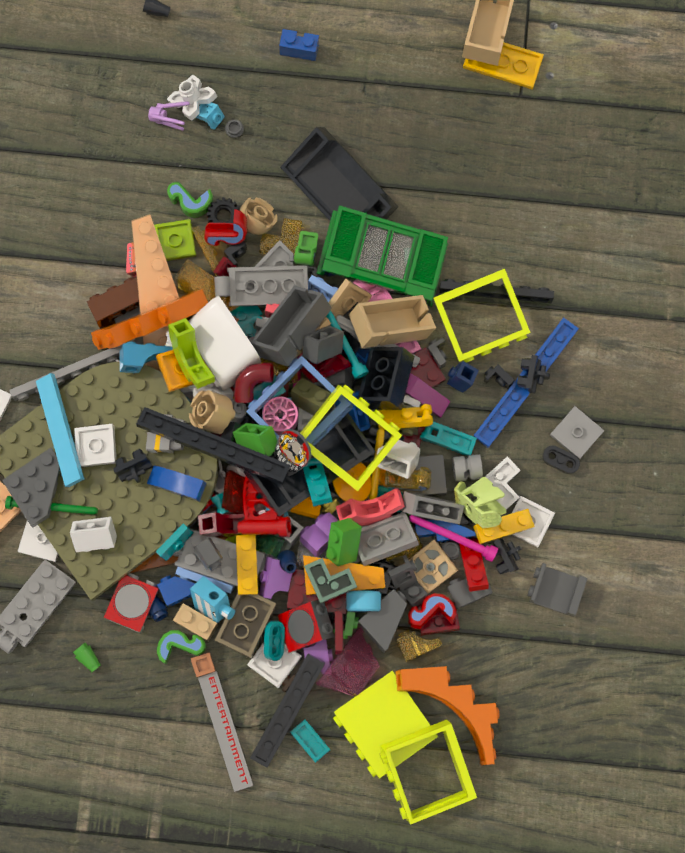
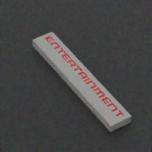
M217 671L198 677L234 792L254 786Z

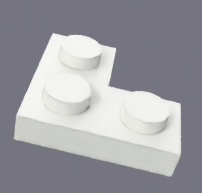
M508 456L485 476L493 483L494 487H498L505 494L503 498L496 501L506 510L520 498L507 484L521 471Z

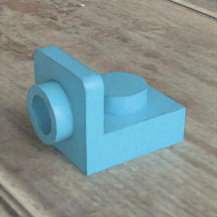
M211 102L210 104H199L200 114L195 118L207 122L210 128L215 130L225 116L219 106Z

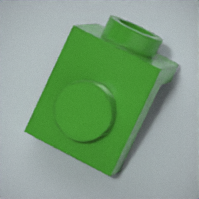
M348 611L343 639L352 636L353 628L357 629L359 617H355V612Z

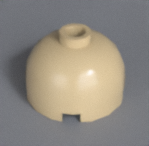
M251 197L248 198L240 209L247 217V232L256 235L265 234L271 230L278 218L277 214L274 216L272 212L274 208L261 198L256 197L254 200Z

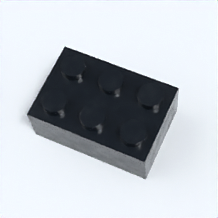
M371 347L366 364L369 373L363 376L358 399L361 397L370 404L368 406L369 409L402 410L415 356L404 347Z

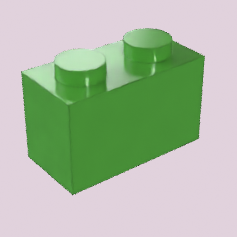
M245 423L233 432L236 443L267 456H271L275 451L277 438L272 426Z
M351 518L332 522L326 557L337 566L357 561L362 527Z

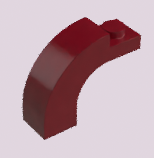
M268 510L256 511L254 516H259ZM215 512L198 515L199 533L209 537L243 535L238 533L237 526L239 521L244 520V514H220Z

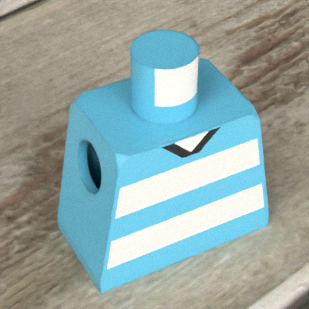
M203 576L190 588L194 608L197 612L216 623L220 622L224 617L230 620L234 616L235 609L230 607L228 595Z

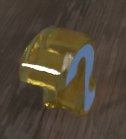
M420 467L418 470H414L408 479L386 470L385 487L390 490L397 488L408 491H426L431 487V470L426 467Z

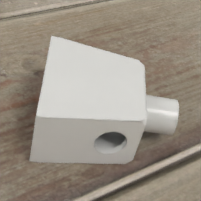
M398 440L377 467L408 479L418 465L420 448L413 442L408 444ZM384 446L378 448L377 454L381 451V449Z

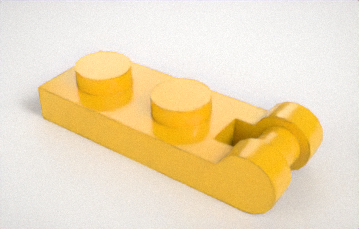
M423 404L421 407L402 408V410H378L385 416L383 419L388 424L392 422L399 428L423 427L433 424V417L431 416L432 406L429 404Z

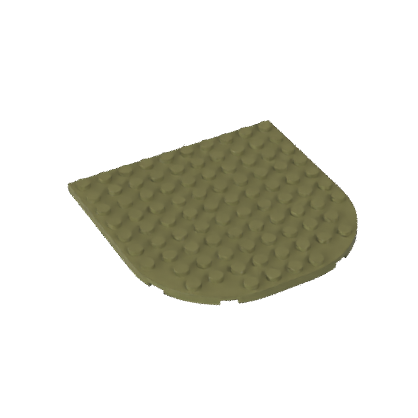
M120 362L102 364L83 372L59 390L74 444V428L113 424L115 427L116 459L125 457L127 461L134 459L132 453L141 449L150 459L153 466L170 469L203 480L207 484L199 502L147 484L152 468L146 470V473L140 476L141 482L137 483L135 479L121 482L113 470L116 467V463L81 467L84 480L71 487H65L62 474L59 472L58 485L52 503L98 508V514L90 515L51 511L50 517L38 524V526L92 601L155 554L161 545L183 523L190 527L198 519V515L203 513L209 499L212 498L217 483L219 465L218 459L186 446H184L183 450L174 451V454L167 452L150 453L146 450L147 433L149 431L136 426L144 407L161 414L173 415L177 419L186 421L189 425H192L189 413L192 414L193 407H190V401L180 389L169 392L162 373L147 365H143L139 373L120 372ZM42 404L0 435V472L5 478L49 448H52L55 452ZM105 517L112 518L117 534L114 548L91 550L89 552L75 551L70 536L74 521Z

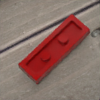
M478 538L470 539L476 543H479ZM459 544L469 592L489 589L482 554Z

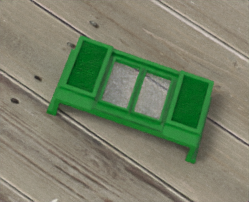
M339 205L338 210H333L316 274L324 276L325 272H329L409 296L423 295L424 299L427 300V306L432 307L448 246V237Z

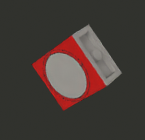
M129 573L119 581L104 618L142 634L145 628V620L156 594H159L160 590L156 588V583L146 580L144 583L138 580V576Z

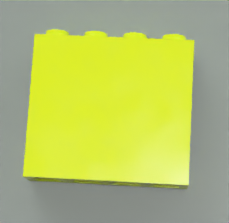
M393 671L334 711L336 716L333 717L339 728L343 726L347 731L344 735L349 743L352 744L354 742L358 747L356 753L362 761L366 759L370 766L367 769L373 777L377 776L379 779L389 770L387 763L383 764L379 754L382 752L381 745L431 726L408 692L397 691L396 675ZM437 734L391 751L395 767L438 737Z

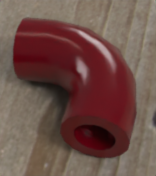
M273 363L253 364L244 369L236 380L234 402H252L254 400L253 391L256 384L260 382H273Z

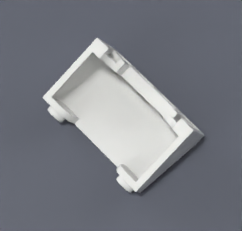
M219 296L209 301L188 320L195 330L198 351L215 376L214 384L217 388L220 386L223 391L236 384L238 376L244 369L250 365L261 363L255 348Z

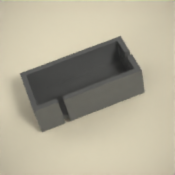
M294 285L251 341V344L260 358L289 366L297 356V350L303 348L304 336L314 332L332 308L323 293L313 290L308 291L306 288Z

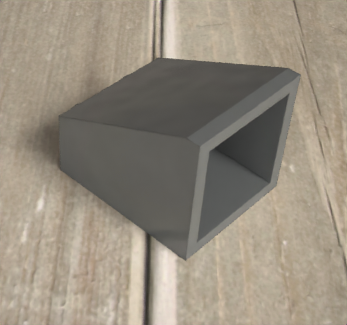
M394 589L381 600L380 611H369L358 621V626L383 653L387 652L407 605V598L402 592H396Z

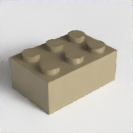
M237 593L231 606L235 609V614L230 620L225 618L215 641L252 659L277 604L260 595H238Z

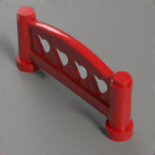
M245 476L243 486V512L245 518L238 522V533L243 535L279 534L280 537H290L292 528L290 517H283L284 514L279 517L263 498L257 499L259 493ZM257 504H262L270 509L259 516H254Z

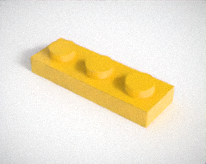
M529 509L502 516L501 523L495 527L482 528L478 524L473 526L479 544L535 527Z
M236 535L238 595H258L256 535Z

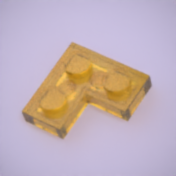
M284 218L281 236L262 234L259 252L267 254L280 240L293 253L294 258L302 221Z

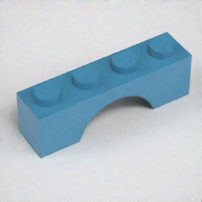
M135 342L123 343L119 350L120 372L139 373L147 362L157 360V354L173 350V348L165 345L156 346L153 343L145 345Z

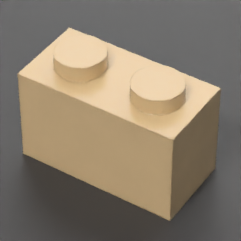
M184 603L173 619L178 625L208 642L218 627L215 621Z

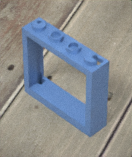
M301 356L299 359L295 358L291 362L290 368L286 372H281L276 377V382L272 386L269 385L262 391V396L258 400L255 399L248 405L249 409L246 412L259 425L269 426L257 412L303 366L330 393L335 388ZM340 395L338 398L341 403L306 438L314 447L353 408L352 404L343 395ZM275 432L276 438L278 440L279 435Z

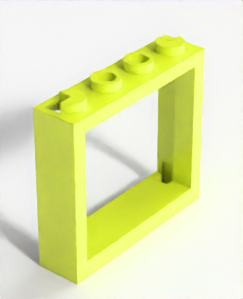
M505 269L433 298L459 362L462 360L466 363L474 360L473 356L479 353L481 356L487 355L492 352V348L497 346L499 349L510 345L509 341L514 339L517 342L528 338L526 334L530 333ZM502 278L522 330L462 354L442 302Z
M338 385L300 434L306 439L340 395H343L393 435L358 480L354 479L308 442L312 456L358 491L402 435L398 432L400 428L392 422L390 424L383 420L385 416L378 410L374 412L368 408L370 404L363 398H355L352 395L354 391L348 386L344 385L342 387Z
M448 720L381 745L382 752L379 754L383 764L387 763L389 769L386 771L390 783H394L395 789L392 790L396 801H400L402 808H399L402 819H406L410 825L477 798L455 732ZM443 731L463 791L411 811L390 752Z

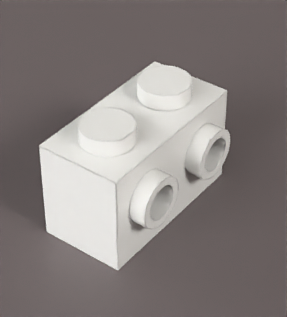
M111 517L74 521L70 531L76 552L109 549L115 546L117 534Z

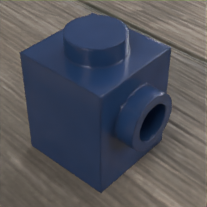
M462 361L456 367L453 366L450 369L447 384L463 393L473 385L479 370Z

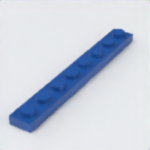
M564 317L535 354L542 361L541 365L546 366V372L579 329ZM523 370L519 376H528L529 371ZM518 378L473 436L487 448L494 442L530 394L527 389L520 388L517 385Z

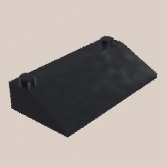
M316 127L280 167L329 221L331 220L333 210L337 211L339 205L386 220L399 207L325 127ZM368 225L365 238L377 228Z
M349 413L315 446V448L346 472L375 453V450ZM323 464L329 484L339 476ZM316 465L309 467V469L317 468ZM303 468L293 475L286 476L283 485L244 470V474L253 487L279 517L310 497Z

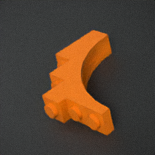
M203 289L193 291L140 315L91 332L92 341L98 350L118 347L137 337L145 336L164 326L196 314L208 301Z
M447 666L395 671L397 691L428 695L452 709L470 731L478 749L480 764H494L496 751L492 744L494 731L491 728V724L498 723L499 709L496 707V703L473 705L475 693L471 685L448 686L450 673L447 671Z

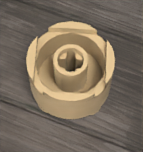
M210 390L198 392L190 407H193L192 414L189 413L191 424L194 427L212 433H223L230 420H233L235 417V410L230 398Z

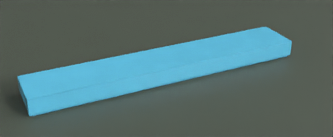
M50 373L37 380L36 384L65 487H71L84 480L56 377L55 374Z

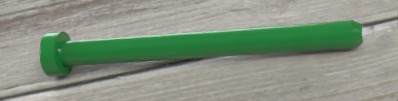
M12 496L6 497V509L12 510L13 507H18ZM52 503L50 507L51 511L90 515L98 514V508L58 503Z

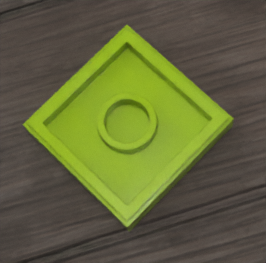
M191 219L154 225L166 261L196 257Z

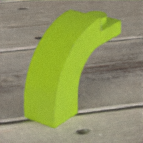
M184 318L169 324L172 348L186 379L189 382L192 381L197 389L214 383L215 376L206 366L198 351L195 330L188 320Z

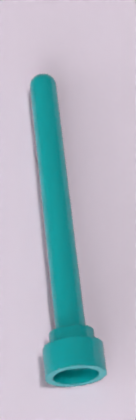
M330 310L326 316L331 323L330 326L341 330ZM344 335L343 349L353 366L352 374L354 378L359 379L368 374L369 371L362 362L359 363Z

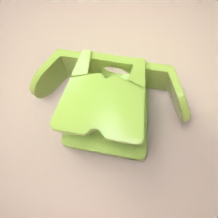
M482 477L467 489L465 482L460 481L454 489L456 503L464 505L463 513L482 528L495 527L501 523V515L506 513V509L496 500L503 498L505 494L498 487H494L489 479ZM472 493L474 496H477V499L472 502L466 495Z

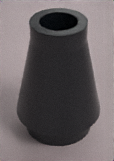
M145 0L143 12L147 13L146 15L168 18L171 7L158 0Z

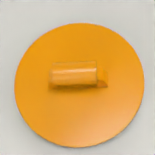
M360 462L347 471V473L358 480L366 470V466ZM371 476L358 491L340 477L333 481V486L338 496L345 502L351 498L357 501H364L371 491Z

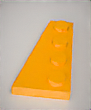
M303 555L304 566L321 558ZM323 558L330 576L348 568L350 569L357 588L351 591L385 588L384 568L363 566L355 563L337 566L329 559ZM304 568L306 595L316 594Z

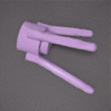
M188 101L168 104L157 103L156 107L151 106L149 109V121L183 131L184 128L176 124L184 125L185 122L168 118L167 111L164 108L185 106L190 103Z

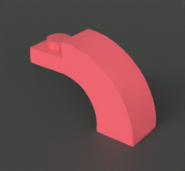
M395 488L372 500L357 501L351 498L336 506L339 521L351 518L360 526H369L392 517L393 513L401 510L405 505L401 491Z

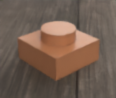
M210 652L191 658L197 678L216 672Z

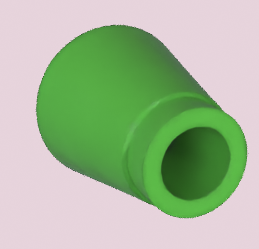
M86 643L73 652L75 654L74 658L91 672L101 665L91 646H88Z

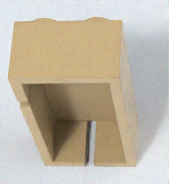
M476 0L464 44L463 58L498 66L514 0H497L496 4L493 3V0Z
M423 295L358 303L349 314L362 348L375 347L378 344L382 346L424 340L436 329L431 314H426L429 309Z

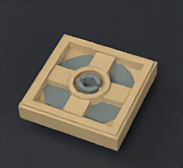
M435 539L409 559V561L413 560L417 571H414L418 583L428 594L459 571Z

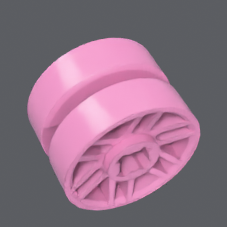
M275 397L265 404L262 412L263 420L269 426H272L279 436L286 429L294 430L298 424V410L290 399Z

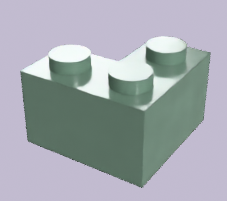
M323 558L304 566L320 604L357 588L349 568L330 576Z

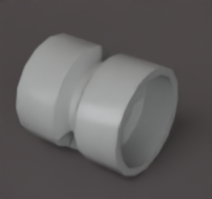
M480 454L469 455L467 459L464 456L452 458L455 482L466 481L467 478L477 480L483 477Z

